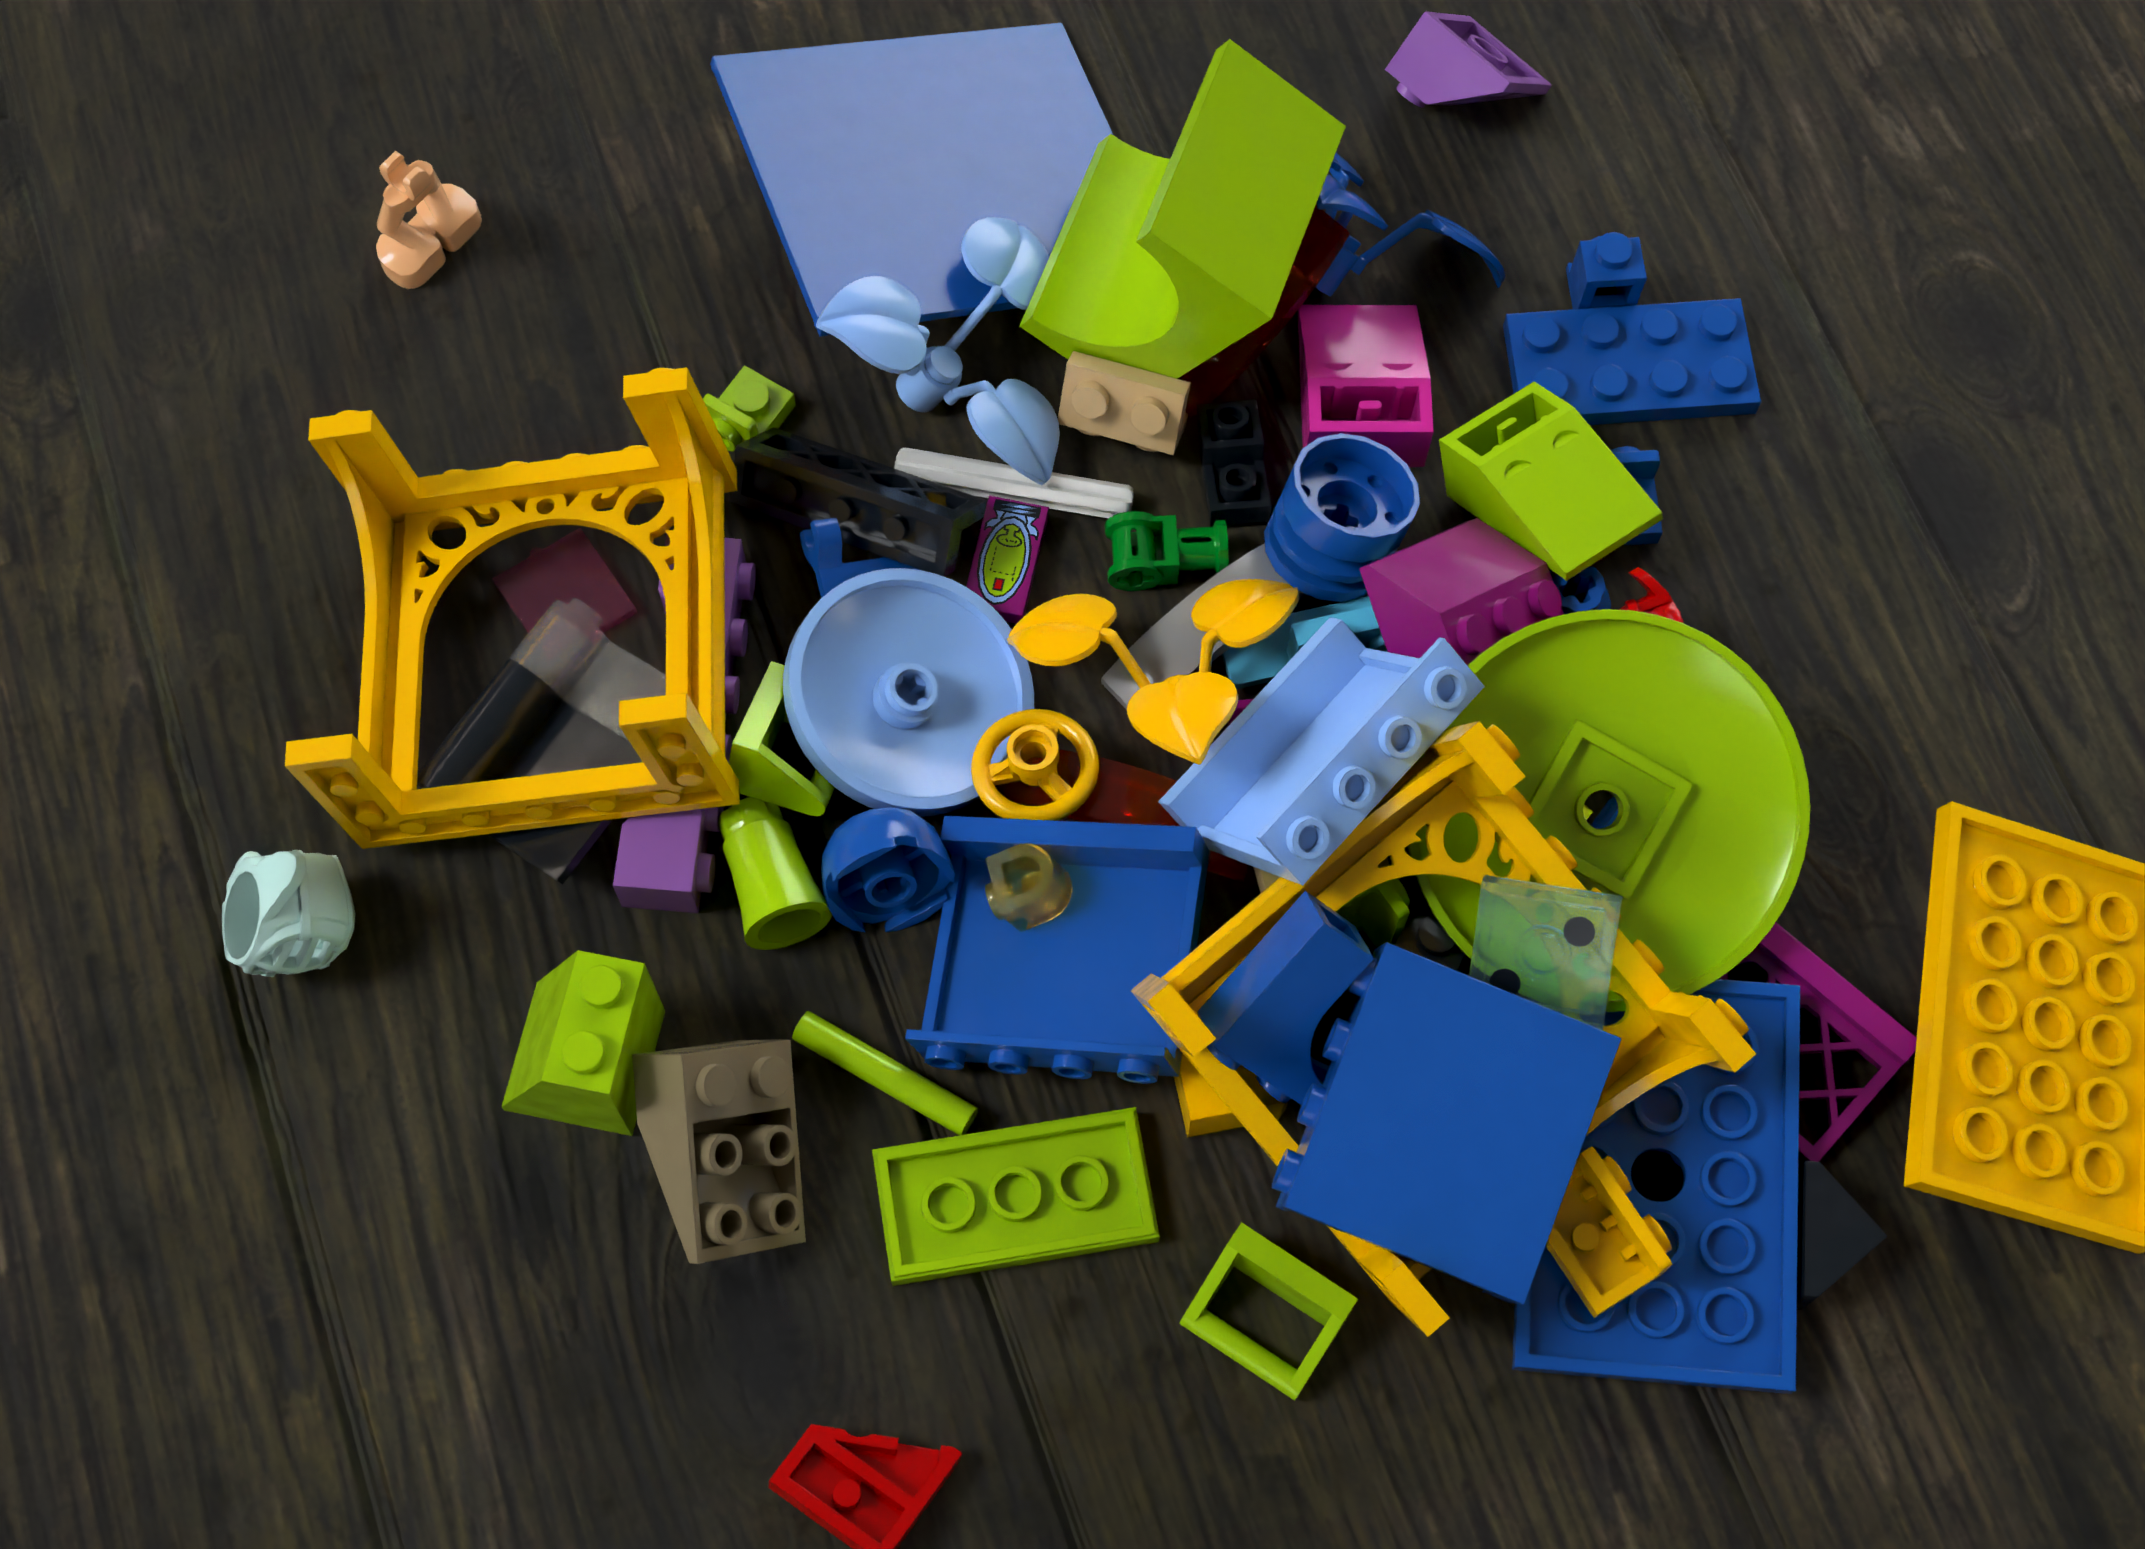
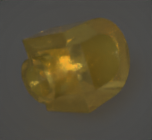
M1028 843L1019 844L986 858L992 882L985 885V893L990 908L998 920L1005 919L1019 932L1054 919L1067 907L1072 895L1070 875L1040 846Z

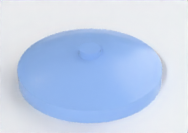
M907 568L875 570L855 576L833 588L817 602L803 620L793 637L785 660L783 673L785 709L789 724L801 750L813 767L840 792L873 809L887 807L906 809L920 817L945 814L961 809L980 798L973 785L971 762L975 747L985 731L999 719L1009 714L1034 709V687L1028 661L1018 653L1014 646L1008 645L1007 638L1012 629L1002 616L982 597L952 579L923 570ZM1010 736L1004 739L996 748L991 764L1002 762L1008 758L1006 748Z

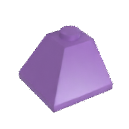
M1425 11L1385 68L1388 73L1400 82L1396 87L1398 92L1408 101L1422 108L1426 105L1450 106L1544 95L1552 86L1550 82L1471 16Z

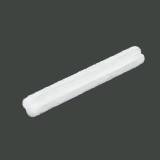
M906 447L899 449L894 469L973 496L989 498L990 495L1046 506L1049 509L1108 519L1119 513L1130 512L1133 505L1134 492L1130 485L1052 472L1050 479L1044 485H1040L1007 464Z

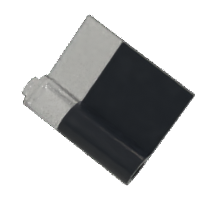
M574 597L569 604L556 599L420 769L417 785L424 789L641 763L642 760L619 727V701L666 695V675L612 643L598 628L604 620L587 604ZM612 820L487 835L563 885Z

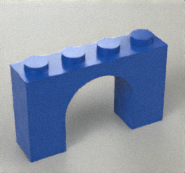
M1304 891L1197 1011L1201 1021L1216 1037L1207 1046L1209 1051L1222 1064L1232 1070H1237L1242 1065L1254 1073L1259 1084L1276 1100L1286 1104L1290 1099H1293L1302 1105L1310 1085L1315 1083L1322 1086L1329 1069L1328 1065L1310 1056L1314 1031L1322 1016L1374 959L1355 925L1310 893Z

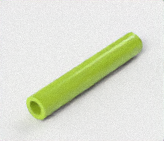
M807 1011L795 1027L792 1035L793 1040L959 1136L965 1135L978 1113L976 1106L813 1012Z

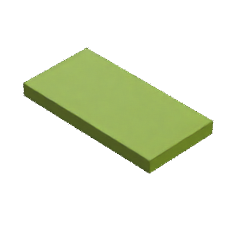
M1136 1107L872 1150L892 1286L1159 1242L1160 1236Z

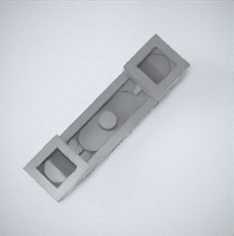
M1265 543L1237 559L1198 587L1164 615L1128 649L1151 684L1163 682L1165 679L1175 675H1189L1199 672L1201 640L1207 632L1201 631L1194 626L1191 612L1197 600L1208 590L1219 584L1239 579H1264L1289 584L1273 568L1265 552ZM1298 590L1299 603L1308 595ZM1219 640L1213 648L1212 662L1231 647ZM1120 658L1101 678V683L1127 710L1129 700L1140 688Z

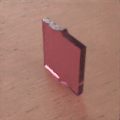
M581 528L576 529L544 549L539 547L533 548L530 552V557L492 578L494 584L549 665L586 643L597 644L600 640L599 635L637 614L635 606Z

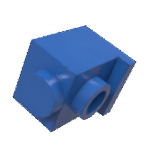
M1610 232L1591 240L1580 241L1573 263H1568L1566 267L1573 309L1637 305L1647 279L1639 237L1627 238L1623 234ZM1616 286V295L1594 296L1597 288Z

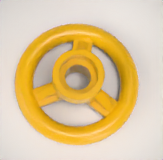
M1047 709L1022 710L999 719L979 739L971 762L972 781L980 799L992 812L1007 819L1062 820L1077 811L1087 801L1093 792L1099 774L1098 752L1088 732L1072 718ZM1059 733L1074 745L1080 760L1079 776L1072 788L1057 772L1059 762L1057 738ZM1010 736L1006 748L1008 758L1002 762L991 764L996 748L1004 739ZM1034 757L1043 759L1041 763L1035 765L1025 763L1028 759ZM1021 780L1027 785L1040 786L1054 802L1040 806L1018 804L1003 796L995 786Z

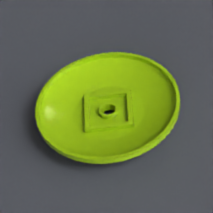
M1613 609L1578 611L1550 617L1525 626L1502 638L1467 666L1485 687L1447 728L1480 721L1486 729L1493 724L1508 736L1520 753V758L1514 763L1526 776L1514 787L1524 796L1534 810V815L1528 820L1544 839L1552 835L1569 850L1578 864L1572 870V873L1588 892L1595 887L1613 903L1621 915V919L1615 924L1631 944L1638 939L1647 945L1658 957L1665 968L1659 977L1672 992L1679 993L1681 991L1690 995L1719 979L1748 956L1771 930L1794 890L1805 857L1810 823L1809 783L1803 754L1796 734L1782 706L1757 673L1728 647L1693 627L1655 614ZM1606 790L1617 800L1618 814L1612 824L1605 828L1597 829L1586 821L1583 807L1586 799L1592 793ZM1462 812L1454 815L1447 823L1444 832V847L1453 861L1465 862L1476 849L1478 830L1472 817ZM1427 825L1416 832L1421 841L1408 845L1410 857L1413 859L1423 860L1430 854L1426 845ZM1495 840L1493 850L1487 859V865L1495 875L1504 877L1511 870V860L1508 863H1502L1498 856V843ZM1439 874L1416 875L1421 892L1433 915L1447 935L1465 955L1490 975L1504 968L1514 971L1519 976L1521 982L1519 992L1534 999L1562 1007L1560 985L1550 953L1535 928L1517 908L1490 889L1468 880ZM1530 881L1527 895L1536 890ZM1542 902L1536 909V915L1539 920L1543 922L1548 921L1553 915V909L1547 902ZM1564 927L1559 931V933H1564ZM1579 952L1574 956L1572 961L1573 968L1582 979L1593 975H1607L1602 968L1592 967L1584 961V958L1589 956L1587 952ZM1607 989L1587 993L1581 999L1579 1005L1582 1011H1626L1624 1000L1617 993Z

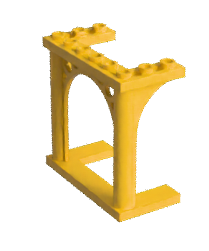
M687 367L678 369L656 368L648 373L624 376L623 398L649 447L633 445L621 451L591 455L572 453L560 459L530 463L512 461L500 467L470 471L452 469L440 475L418 477L372 410H345L336 415L310 418L308 441L347 492L362 557L365 589V622L358 739L353 734L287 741L285 767L362 849L740 804L739 779L725 758L724 493L737 491V469ZM664 501L661 510L650 521L641 525H631L628 523L629 514L636 504ZM614 507L613 509L607 511H597V509ZM494 523L493 525L485 526V527H479V526H478V525H482V524ZM578 525L596 528L616 535L638 549L655 568L663 587L666 605V695L619 701V727L642 762L417 789L425 636L436 604L456 575L475 557L498 542L518 533L546 526ZM464 527L466 530V539L458 548L443 549L433 543V531ZM665 533L670 538L669 546L653 544L655 538ZM422 556H425L430 562L439 565L438 570L427 577L424 576L429 567L422 561ZM674 563V569L670 570L669 565Z
M1480 721L1447 728L1425 751L1424 756L1404 774L1303 886L1281 877L1278 878L1160 978L1151 973L1131 990L1134 996L1277 1167L1285 1150L1290 1149L1297 1152L1298 1144L1237 1071L1222 1064L1209 1051L1207 1046L1216 1037L1201 1021L1197 1011L1304 891H1307L1336 912L1358 894L1388 880L1411 875L1439 874L1461 878L1481 885L1503 897L1517 908L1535 928L1550 953L1560 985L1562 1014L1622 1038L1586 1136L1622 1107L1681 1072L1704 1064L1735 1073L1756 1055L1755 1051L1742 1037L1749 1031L1748 1026L1726 1001L1719 998L1714 1003L1710 998H1705L1702 995H1688L1681 991L1679 993L1672 992L1659 977L1665 968L1658 957L1647 945L1638 939L1631 944L1615 924L1621 919V915L1613 903L1595 887L1588 892L1572 873V870L1578 864L1569 850L1552 835L1544 839L1528 820L1534 815V810L1524 796L1514 787L1526 777L1514 763L1520 758V753L1508 736L1493 724L1487 729ZM1463 812L1471 816L1476 823L1478 842L1472 856L1465 862L1459 863L1453 861L1446 852L1444 832L1450 818L1457 813ZM1427 825L1426 845L1430 854L1423 860L1413 859L1404 849L1411 843L1421 841L1416 832ZM1495 840L1498 843L1497 851L1502 863H1508L1511 860V870L1504 877L1495 875L1487 865V859L1493 850ZM1390 856L1392 865L1379 868L1378 865ZM1530 881L1536 890L1527 895ZM1542 902H1547L1553 909L1551 919L1545 922L1539 920L1536 915V909ZM1573 917L1587 918L1594 925V939L1586 946H1574L1566 940L1564 933H1559L1566 922ZM1579 952H1587L1589 956L1585 957L1584 961L1592 967L1602 968L1607 975H1593L1582 979L1573 968L1572 961L1574 956ZM1595 990H1611L1624 1000L1626 1005L1624 1016L1617 1023L1608 1026H1597L1586 1021L1580 1013L1579 1005L1581 999L1587 993ZM1327 1226L1388 1300L1427 1337L1450 1319L1419 1282L1432 1268Z

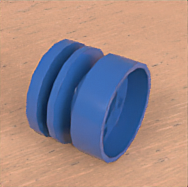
M1343 433L1318 437L1302 448L1264 531L1265 552L1273 568L1293 588L1297 587L1299 591L1316 599L1345 602L1365 597L1368 593L1359 568L1396 552L1420 505L1418 482L1407 463L1390 448L1364 436Z

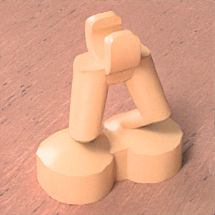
M395 151L379 167L383 178L389 185L384 190V200L377 220V228L382 234L379 236L376 249L385 274L400 287L415 289L425 284L444 265L446 257L442 248L449 252H455L460 249L479 229L482 218L476 200L463 188L453 184H441L432 165L426 161L417 160L407 166L404 156ZM416 206L417 214L406 223L403 220L405 213L411 211Z

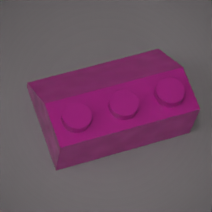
M1478 518L1466 521L1359 568L1387 652L1421 658L1440 637L1445 638L1468 665L1479 654L1496 642L1523 627L1550 617L1564 615L1561 607V595L1557 586L1553 583L1547 563Z

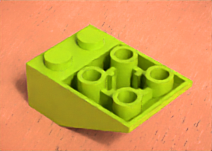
M1532 382L1439 439L1447 496L1484 523L1546 562L1549 569L1566 581L1663 520L1662 511L1575 407L1536 382Z

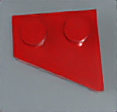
M811 1424L769 1479L768 1488L852 1549H898L961 1461L962 1452L955 1447L941 1445L940 1450L900 1444L898 1443L899 1438L877 1434L857 1437L847 1433L845 1429Z

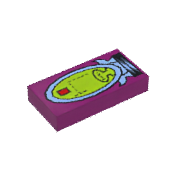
M989 495L966 587L989 603L1006 622L1017 624L1026 613L1049 518V507Z

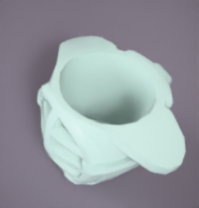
M292 850L261 856L257 852L249 851L237 861L227 882V894L222 904V934L225 957L228 961L242 967L244 973L274 977L276 974L289 975L315 969H324L329 967L330 963L347 949L354 931L355 910L346 876L337 855L303 853L302 850Z

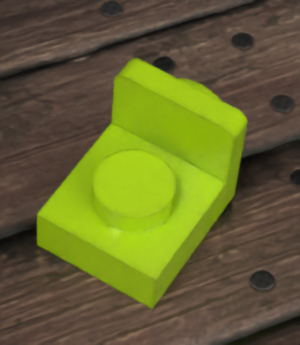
M745 365L719 398L708 393L703 398L728 451H735L736 445L773 427L778 429L796 406L794 393Z

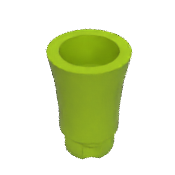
M748 797L740 800L739 805H733L721 812L718 823L724 840L723 851L733 877L741 909L746 944L751 948L759 950L778 949L803 941L823 929L830 921L832 913L827 907L826 899L814 882L799 851L789 823L782 818L779 806Z

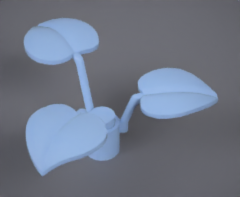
M986 217L976 221L966 231L961 243L964 262L977 280L992 287L985 298L944 346L926 347L930 332L925 326L919 325L921 317L920 304L908 289L892 279L881 276L861 278L840 290L827 304L817 320L816 327L841 340L859 357L871 365L889 373L900 374L896 381V389L901 400L909 408L917 412H929L943 399L948 405H954L960 398L974 395L967 404V414L973 430L985 445L1008 465L1030 480L1044 485L1050 479L1058 449L1060 431L1056 413L1049 401L1037 389L1017 379L1004 380L996 389L990 382L985 380L958 387L962 378L963 365L955 350L996 303L1001 293L1010 303L1022 310H1026L1049 256L1043 244L1027 228L1017 225L1013 220Z

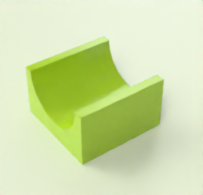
M1229 39L1216 49L1171 159L1139 150L1112 134H1109L1098 143L1019 327L1068 360L1072 352L1076 351L1178 379L1272 319L1346 126Z

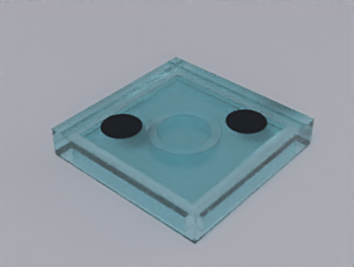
M1484 875L1481 882L1469 976L1603 1030L1623 896Z

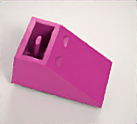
M1298 305L1303 448L1318 437L1343 433L1364 436L1390 448L1409 467H1424L1434 429L1431 377L1417 305Z

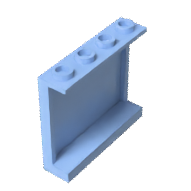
M1330 617L1211 744L1202 764L1194 763L1158 802L1180 826L1197 827L1209 850L1303 886L1485 686L1445 638L1439 637L1421 658H1415L1366 648L1342 619Z

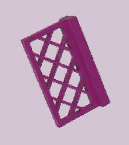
M1775 922L1756 948L1736 966L1753 965L1765 975L1766 983L1800 985V1008H1805L1817 1018L1820 1043L1800 1044V1054L1821 1053L1825 1090L1799 1091V1101L1826 1100L1829 1128L1814 1145L1799 1134L1798 1155L1805 1161L1819 1162L1897 1070L1912 1056L1916 1050L1917 1037ZM1728 972L1719 979L1728 980ZM1829 1029L1845 1042L1830 1043ZM1857 1051L1878 1069L1876 1074L1863 1088L1835 1089L1831 1053ZM1854 1098L1838 1116L1836 1099Z

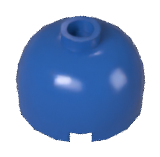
M894 807L870 809L849 818L836 828L827 842L822 855V888L827 907L837 922L855 931L865 932L863 923L875 924L886 921L884 925L885 932L899 931L920 923L942 908L943 903L948 899L945 888L950 880L954 883L955 873L949 854L935 827L914 812Z

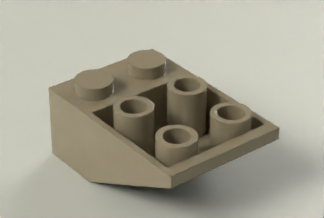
M737 1040L633 1054L637 1123L689 1263L700 1264L806 1242L790 1040Z

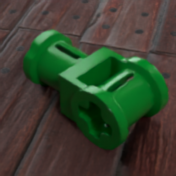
M1130 511L1110 517L1104 525L1105 535L1112 541L1113 565L1107 572L1108 582L1115 589L1141 591L1157 585L1178 584L1179 571L1215 570L1218 573L1229 565L1228 532L1225 520H1216L1213 527L1177 528L1176 515L1154 516L1146 512ZM1132 547L1136 549V556L1132 554Z

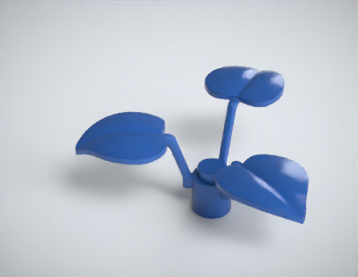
M1335 153L1329 169L1331 175L1327 174L1317 200V208L1319 210L1326 209L1319 229L1311 239L1312 243L1293 268L1300 277L1331 297L1350 270L1360 275L1369 262L1414 230L1424 228L1449 236L1477 252L1490 269L1497 288L1501 286L1505 280V271L1491 250L1467 229L1428 209L1424 213L1421 212L1358 256L1355 252L1361 243L1344 231L1353 215L1377 226L1384 232L1389 226L1365 200L1352 191L1346 190L1349 179L1359 187L1362 186L1364 180L1343 157ZM1341 210L1342 212L1338 220L1333 224L1337 211Z

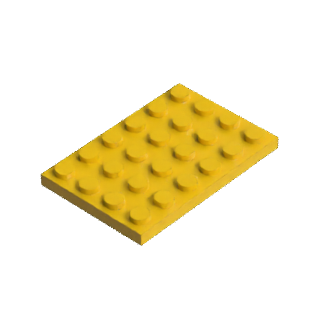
M1953 801L1937 808L1904 1187L2133 1253H2145V863Z

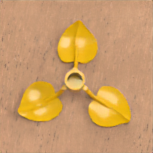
M1264 579L1233 580L1208 590L1197 600L1191 612L1194 626L1201 631L1207 632L1201 640L1199 672L1189 675H1175L1160 683H1150L1117 632L1108 628L1117 617L1116 608L1107 599L1096 595H1064L1039 605L1014 626L1009 633L1007 642L1008 645L1014 646L1018 653L1028 661L1054 667L1078 662L1091 655L1100 645V641L1108 643L1140 688L1134 693L1127 705V715L1134 729L1160 748L1200 765L1205 759L1214 738L1232 717L1238 703V693L1234 683L1224 676L1211 672L1214 646L1221 640L1229 647L1242 648L1267 638L1293 612L1299 601V592L1297 587L1293 588L1287 583Z

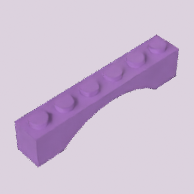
M666 534L665 546H669L670 538ZM724 538L725 722L727 714H736L738 710L740 679L738 676H732L735 656H745L748 623L746 619H740L742 601L753 599L756 578L755 563H746L742 541L735 538ZM674 563L669 565L670 570L674 569ZM659 580L658 591L666 615L665 596L661 581ZM725 734V758L729 763L732 738L731 735ZM724 806L629 817L622 824L613 880V888L621 906L699 913L701 893H711L713 889L715 855L708 854L707 850L710 832H720L718 818L721 812H723Z

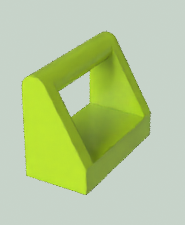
M771 661L733 740L729 764L739 779L740 794L810 816H821L826 810L835 787L816 769L809 781L771 751L783 722L789 723L783 695L785 665Z
M1241 1222L1179 1324L1295 1401L1352 1312L1358 1298ZM1233 1267L1324 1326L1298 1370L1207 1310L1208 1305Z

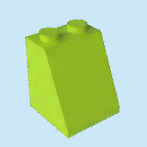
M577 950L537 982L502 1103L504 1111L628 1136L633 1135L637 1112L632 1055L655 1052L665 1015V1009L645 963Z

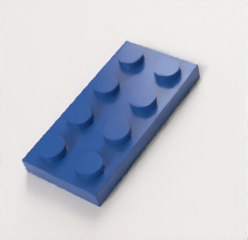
M1741 298L1506 314L1503 331L1513 393L1518 392L1532 382H1536L1575 407L1589 425L1756 414L1761 404Z

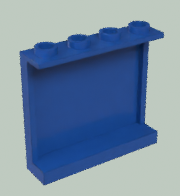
M944 816L940 839L952 855L951 863L955 873L954 883L950 880L946 886L948 899L943 903L922 1029H907L905 1039L925 1059V1063L946 1070L963 1069L965 1062L988 1063V1067L992 1070L1015 1075L1027 1073L1028 1066L1052 1068V1072L1057 1075L1073 1079L1091 1078L1093 1071L1116 1072L1117 1076L1125 1081L1141 1084L1157 1082L1158 1075L1179 1077L1182 1052L1131 990L1151 973L1161 978L1197 948L1210 850L1197 827Z
M1386 942L1374 949V959L1347 988V992L1356 995V999L1347 1021L1337 1018L1327 1037L1322 1057L1332 1061L1322 1086L1312 1083L1302 1102L1297 1122L1305 1125L1306 1128L1297 1152L1286 1149L1275 1172L1272 1188L1281 1192L1275 1207L1284 1211L1295 1212L1481 1288L1484 1293L1508 1303L1524 1305L1622 1038Z

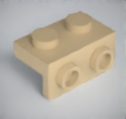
M1073 351L1066 364L1058 422L1060 425L1075 428L1086 435L1104 436L1133 444L1144 451H1159L1174 455L1187 423L1188 414L1185 412L1191 382Z

